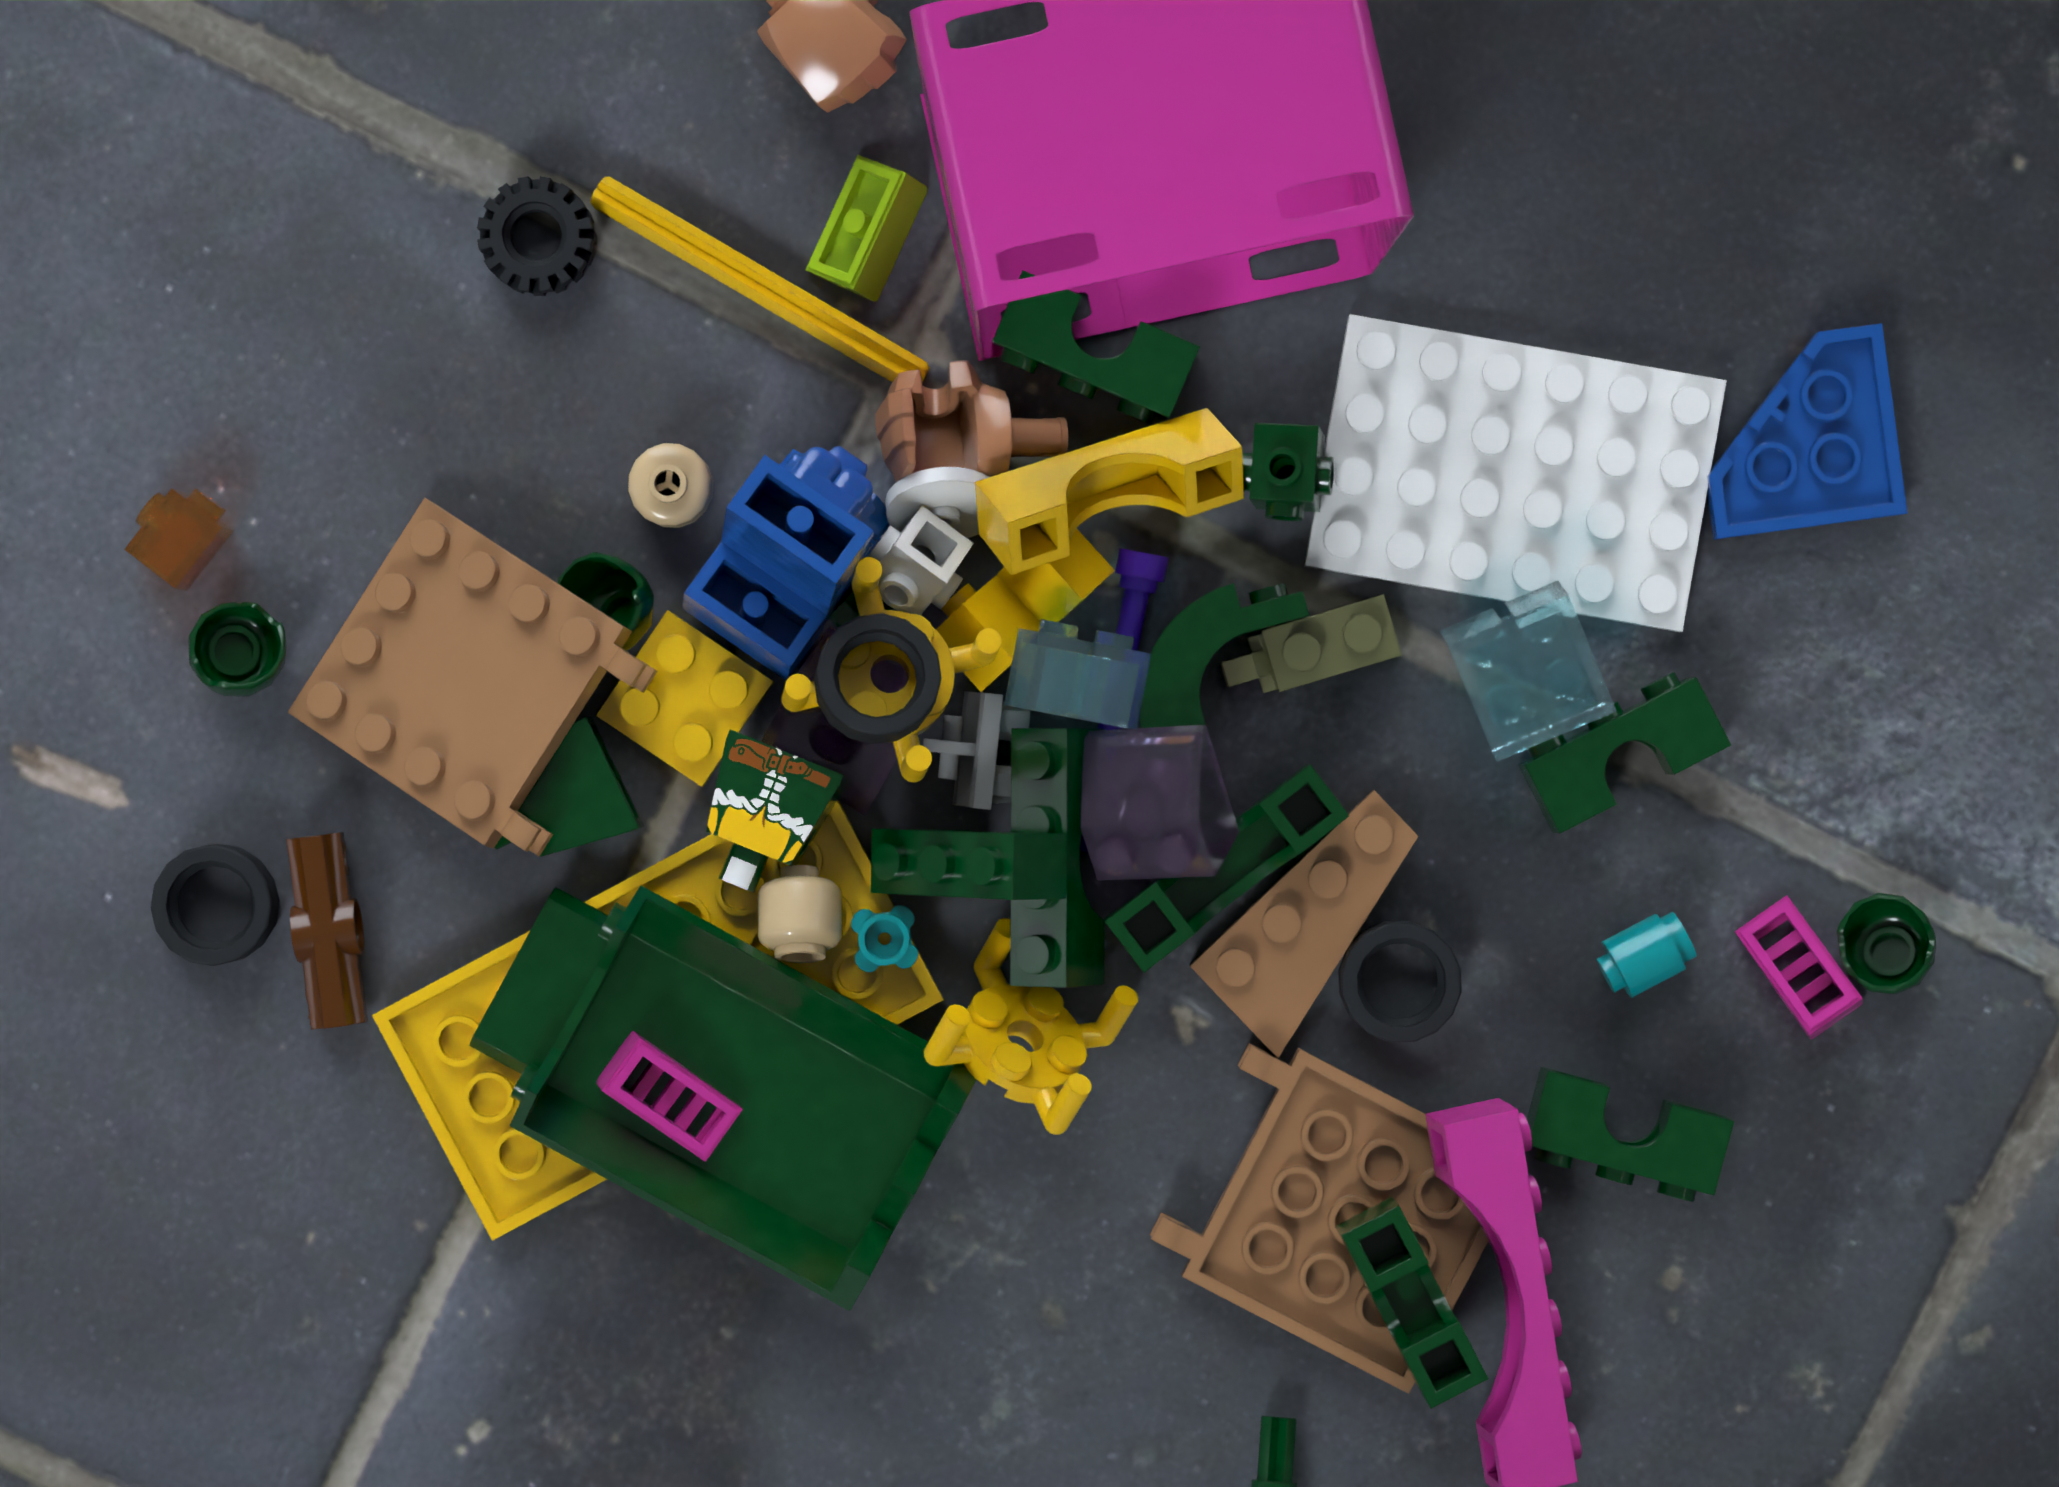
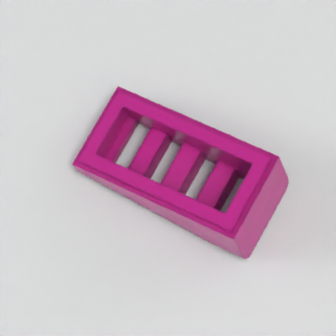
M1787 895L1735 931L1741 943L1810 1040L1823 1033L1863 1004V998ZM1786 921H1789L1794 931L1767 950H1764L1758 941ZM1804 942L1809 952L1782 971H1779L1773 962ZM1816 964H1819L1825 973L1795 993L1789 983ZM1834 985L1839 995L1810 1014L1805 1004Z
M634 1031L627 1036L596 1081L598 1087L605 1094L705 1162L743 1110L735 1102ZM645 1057L650 1063L629 1091L622 1085L641 1058ZM665 1071L672 1078L652 1106H650L643 1100ZM687 1086L694 1093L674 1121H671L665 1115ZM708 1101L716 1106V1108L694 1137L686 1130Z

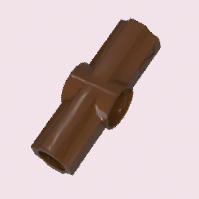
M344 832L286 839L295 906H292L290 909L291 939L297 962L303 964L305 995L309 1009L308 1017L311 1030L365 1023L368 1021L360 961V955H363L365 947L364 927L358 900L352 898Z

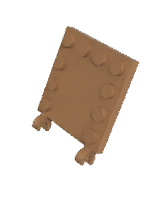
M424 498L290 707L288 713L484 846L494 849L501 836H504L524 851H531L535 855L540 856L553 834L518 811L607 671L629 686L635 687L644 693L656 675L657 670L622 648L632 633L631 630L439 505Z
M1248 1043L1237 1066L1241 1070L1276 1087L1277 1089L1202 1233L1161 1212L1149 1235L1152 1236L1151 1239L1188 1258L1181 1272L1182 1277L1409 1394L1415 1381L1335 1226L1392 1197L1403 1211L1451 1310H1453L1488 1243V1239L1480 1223L1460 1197L1435 1176L1426 1113L1300 1048H1297L1290 1064Z

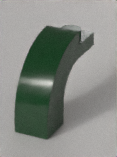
M1231 583L1203 595L1188 605L1169 623L1155 642L1146 660L1138 691V724L1148 765L1212 749L1200 703V686L1208 662L1220 647L1237 636L1310 616L1303 591L1288 595L1285 583L1249 592L1251 605L1240 607L1235 585Z

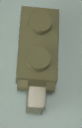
M1383 594L1262 630L1260 635L1247 638L1251 654L1222 662L1220 667L1227 687L1259 678L1263 693L1277 689L1278 692L1402 656Z

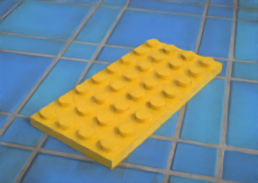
M837 800L797 865L817 867L819 869V877L833 881L840 888L842 897L841 940L834 948L826 951V958L824 960L812 963H782L898 1025L943 1001L944 998L919 951L916 962L906 969H902L896 964L881 965L874 972H865L857 966L855 955L859 951L858 933L851 927L853 916L861 909H869L873 913L890 912L895 906L889 894L871 893V861L841 804ZM710 834L588 899L585 903L609 915L616 902L627 907L641 885L775 958L774 951L764 947L758 938V893L764 883L779 878L780 869L789 865L768 858L755 892H750L718 879L732 842ZM530 931L372 1015L492 1241L607 1180L510 1127V1123L520 1104L519 1101L510 1096L521 1074L469 1046L475 1031ZM883 932L878 937L879 942L887 945L891 941V936ZM911 938L912 944L916 947L913 939Z

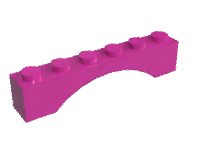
M1500 1098L1426 1113L1435 1176L1460 1197L1480 1223L1495 1253L1504 1287L1506 1329L1502 1359L1491 1393L1476 1420L1485 1483L1490 1487H1558L1578 1482L1574 1460L1581 1458L1582 1450L1577 1429L1571 1421L1568 1422L1565 1399L1571 1397L1572 1387L1568 1370L1562 1360L1558 1361L1555 1337L1561 1336L1562 1324L1553 1299H1548L1545 1276L1551 1274L1552 1262L1545 1240L1542 1237H1538L1535 1214L1540 1213L1542 1210V1199L1536 1179L1528 1174L1525 1152L1530 1151L1532 1148V1137L1528 1121L1523 1113L1518 1112L1517 1108Z

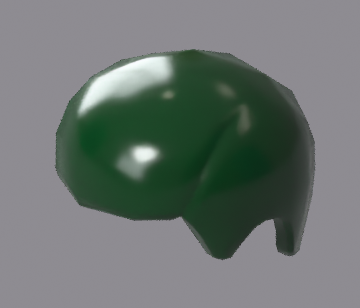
M593 552L573 560L558 578V584L632 631L622 647L624 650L634 647L652 626L653 591L644 575L630 563L615 556Z
M221 603L201 614L189 634V664L199 680L212 691L223 696L250 697L271 686L285 665L287 640L282 622L275 620L257 603Z
M1876 893L1855 902L1839 923L1836 934L1843 968L1851 979L1870 992L1896 995L1918 986L1935 962L1936 936L1927 915L1904 896Z

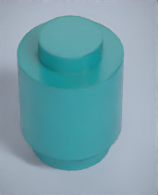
M1672 911L1661 918L1655 913L1603 940L1601 944L1605 954L1597 958L1596 961L1611 990L1615 993L1624 988L1627 994L1633 998L1686 970L1684 963L1697 957V954L1682 923Z

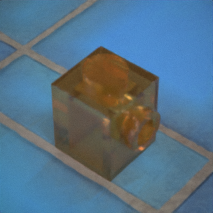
M171 488L166 496L160 492L155 494L143 507L136 518V523L141 528L124 550L175 589L188 591L234 530L220 520L226 510L205 493L194 488L188 496L182 491Z

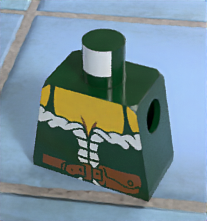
M730 729L725 742L706 830L710 834L732 842L718 879L754 893L768 858L789 866L797 865L844 791L849 779L840 773Z

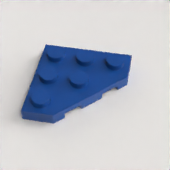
M1882 323L1820 331L1815 333L1707 476V495L1713 540L1908 514Z

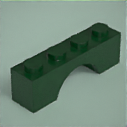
M1011 728V832L1067 834L1066 899L1011 900L1010 986L1069 988L1104 984L1105 921L1091 908L1083 889L1080 874V842L1084 823L1092 805L1105 793V729Z
M1305 764L1107 915L1104 921L1145 973L1196 934L1207 922L1280 866L1301 854L1348 818L1349 814L1311 764Z

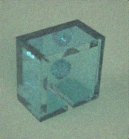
M1558 580L1506 602L1505 605L1509 615L1499 618L1492 608L1440 630L1487 745L1497 762L1616 712L1569 594Z

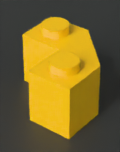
M1076 528L1070 540V556L1013 575L1004 567L978 591L967 583L942 607L941 610L948 618L936 630L942 636L948 648L974 643L977 634L985 628H993L1000 633L1002 645L994 661L988 666L963 672L982 692L1030 650L1059 621L1064 619L1115 570Z

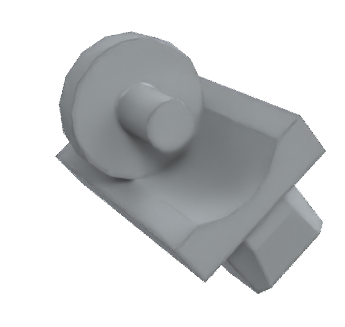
M964 691L962 716L944 715L942 740L923 738V746L928 748L930 752L940 753L938 778L955 780L952 805L991 810L992 803L1011 802V766L996 765L998 741H1011V728H1029L1031 713L1029 709L1004 702L1003 695Z

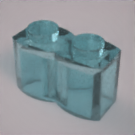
M1043 619L1040 620L1038 632L1019 628L1004 705L1137 730L1151 654L1132 650L1134 637L1096 630L1093 643L1077 639L1079 626Z

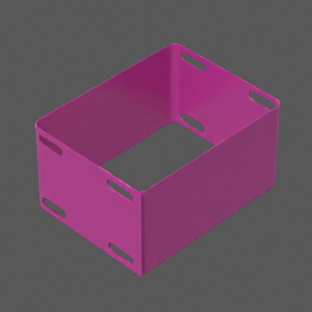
M942 0L919 6L909 12L923 94H920L978 361L1000 357L1003 348L992 344V340L1002 319L1001 312L1006 310L1008 303L1067 289L1075 293L1087 294L1091 315L1082 320L1072 322L1074 340L1137 327L1141 321L1151 324L1370 275L1375 272L1414 217L1367 0ZM1040 2L1044 4L1048 27L1044 30L1030 35L970 48L955 49L950 47L946 24L952 20L1023 3ZM1321 239H1333L1336 242L1339 261L1335 264L1267 280H1254L1252 277L1249 258L1258 253ZM1022 270L1035 275L1033 277L1019 279Z

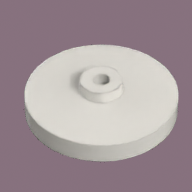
M936 467L907 475L897 481L886 495L887 521L892 527L901 532L921 505H923L966 538L979 534L975 482L989 478V476L961 467Z

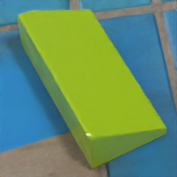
M857 155L805 270L873 302L877 301L928 190L926 185L905 172Z

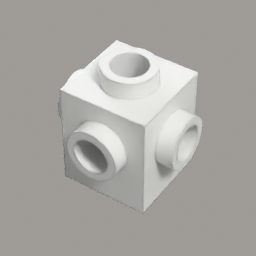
M921 505L901 532L890 525L868 556L877 559L882 566V574L878 583L882 600L888 606L910 614L921 615L930 603L942 609L963 580L955 571L974 543Z

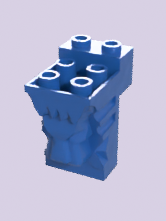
M835 446L830 451L821 447H812L806 453H800L792 449L780 464L764 455L726 507L721 542L684 592L682 609L787 681L823 631L824 625L829 620L831 614L851 589L852 579L858 562L870 555L880 541L881 536L890 526L887 521L886 506L873 493L872 483L865 477L867 464L841 446Z

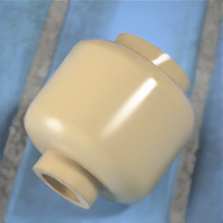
M662 443L648 448L635 460L629 473L628 492L633 506L645 519L662 527L680 528L695 522L707 511L713 498L714 480L709 466L694 450L681 444ZM666 472L665 482L657 485L658 478ZM674 473L679 476L680 487L673 483ZM668 488L675 492V494L670 496H664L660 493Z
M809 865L783 867L780 869V877L764 883L758 893L759 941L764 947L774 951L775 959L781 962L812 963L824 960L826 958V951L834 948L842 937L841 890L833 881L819 877V869L817 867Z

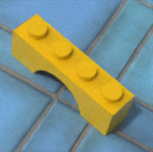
M1204 408L976 481L975 492L979 535L1009 573L1013 575L1070 556V540L1076 528L1091 516L1111 508L1128 505H1149L1171 510L1187 518L1244 499L1242 446L1208 408Z

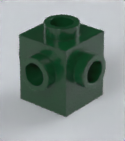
M1255 423L1253 453L1242 454L1244 491L1250 492L1249 499L1255 508L1265 510V518L1276 521H1302L1304 512H1320L1321 495L1332 494L1333 457L1324 456L1325 436L1319 425ZM1295 469L1290 477L1280 479L1284 471Z

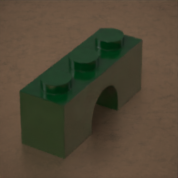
M1022 270L1019 279L1033 277L1035 275ZM1067 289L1008 303L992 340V344L1003 348L999 360L1031 374L1035 373L1038 364L1062 374L1057 385L1092 400L1096 390L1099 389L1120 399L1117 411L1149 425L1152 424L1155 415L1166 419L1170 418L1200 346L1141 321L1138 323L1132 340L1124 352L1112 358H1096L1080 349L1072 334L1073 315L1082 295Z
M1675 672L1667 674L1640 689L1645 700L1625 710H1622L1618 701L1613 702L1584 717L1583 719L1588 729L1566 740L1560 730L1527 747L1532 758L1518 764L1553 833L1560 834L1617 805L1606 782L1605 766L1614 749L1625 742L1637 741L1649 747L1656 755L1665 774L1675 775L1731 746L1697 677H1688L1679 681Z
M872 829L871 893L1002 900L1066 899L1067 834L971 832V830Z
M1540 1067L1527 1116L1532 1137V1147L1536 1148L1534 1159L1571 1169L1573 1158L1598 1164L1596 1176L1627 1185L1633 1184L1635 1175L1658 1180L1657 1192L1694 1202L1697 1191L1715 1195L1734 1125L1733 1120L1723 1115L1663 1099L1657 1123L1651 1132L1638 1140L1621 1141L1613 1138L1604 1120V1110L1610 1087L1601 1082Z
M1390 1197L1336 1225V1230L1428 1406L1432 1409L1488 1380L1489 1378L1460 1322L1451 1310L1428 1265L1429 1262L1399 1204Z

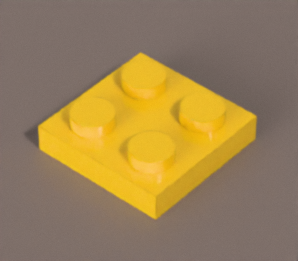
M667 610L636 656L657 670L656 675L643 693L620 680L596 716L701 787H704L722 760L726 738L730 729L738 733L742 731L774 681Z

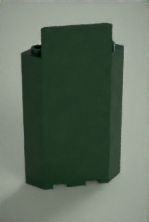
M641 885L627 907L616 902L609 915L555 887L469 1044L472 1048L521 1074L510 1096L520 1102L510 1127L848 1311L852 1309L869 1280L893 1231L916 1194L932 1160L977 1080L971 1075L964 1063L937 1067L928 1064L924 1058V1049L928 1043L926 1040ZM632 1031L658 1047L743 1109L706 1162L605 1094L596 1084L599 1075ZM642 1057L622 1086L630 1091L650 1061ZM664 1071L643 1101L652 1106L672 1076ZM686 1086L665 1116L674 1121L694 1091ZM707 1101L686 1131L695 1137L716 1106Z

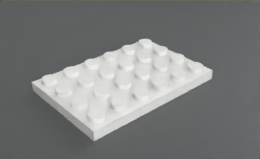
M1349 314L1324 449V456L1333 457L1334 459L1333 490L1331 495H1321L1320 512H1313L1304 567L1668 631L1683 632L1708 490L1707 476L1711 472L1727 380Z

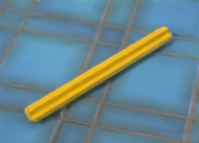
M605 176L594 190L590 203L596 210L892 383L899 373L905 371L920 370L922 383L928 375L930 367L923 359L617 180Z

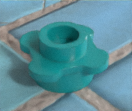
M897 905L890 912L873 913L869 909H861L853 916L851 927L858 933L859 951L855 955V962L861 970L874 972L881 965L896 964L898 967L906 969L916 962L918 950L911 942L910 927L913 925L915 917L908 907ZM883 932L891 936V941L887 945L881 944L878 939L879 935Z

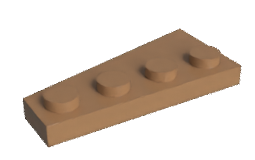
M1372 790L1348 813V818L1318 841L1189 965L1277 1058L1283 1052L1418 838V835L1375 790Z

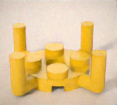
M865 557L858 562L852 579V589L859 616L884 613L906 619L926 634L939 658L942 679L932 711L917 730L893 742L901 775L909 782H918L924 778L932 762L931 752L925 746L920 745L918 735L925 732L945 710L953 691L955 674L990 665L1002 645V637L997 630L985 628L977 634L974 643L948 648L942 636L925 617L918 614L884 609L878 586L882 574L881 563L873 557ZM881 641L863 643L851 650L842 661L838 675L840 691L848 704L860 713L874 717L892 715L904 708L912 698L916 686L915 669L907 654L895 645ZM882 660L896 661L906 671L907 684L900 691L894 693L883 692L873 684L870 675L871 668ZM803 674L791 675L787 679L783 690V706L791 712L819 707L814 681L810 682L808 677Z
M1002 918L997 921L974 962V972L983 990L973 997L967 1009L957 1004L950 1005L924 1049V1058L928 1064L936 1067L964 1063L971 1075L984 1086L988 1080H991L995 1084L1007 1089L1004 1097L1016 1102L1034 1104L1045 1129L1053 1135H1060L1068 1129L1092 1089L1090 1080L1086 1076L1078 1074L1087 1058L1086 1049L1104 1047L1113 1043L1136 1006L1138 995L1131 987L1118 986L1096 1022L1078 1024L1069 1011L1063 1007V998L1054 988L1010 986L1001 970V966L1011 948V919ZM1008 1036H1018L1025 1039L1034 1051L1029 1052L1023 1046L1011 1042Z

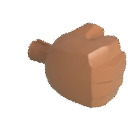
M765 0L772 8L768 12L771 17L757 30L758 36L815 104L827 113L846 103H855L871 89H878L896 72L895 58L907 39L890 17L883 15L874 8L878 0Z
M968 360L950 361L948 383L940 389L924 387L920 370L899 373L891 384L887 397L875 413L876 434L881 443L883 459L896 482L912 473L936 467L967 468L992 477L1009 471L1011 457H1054L1067 453L1068 426L1064 417L1043 419L1011 418L1010 404L1006 392L984 384Z

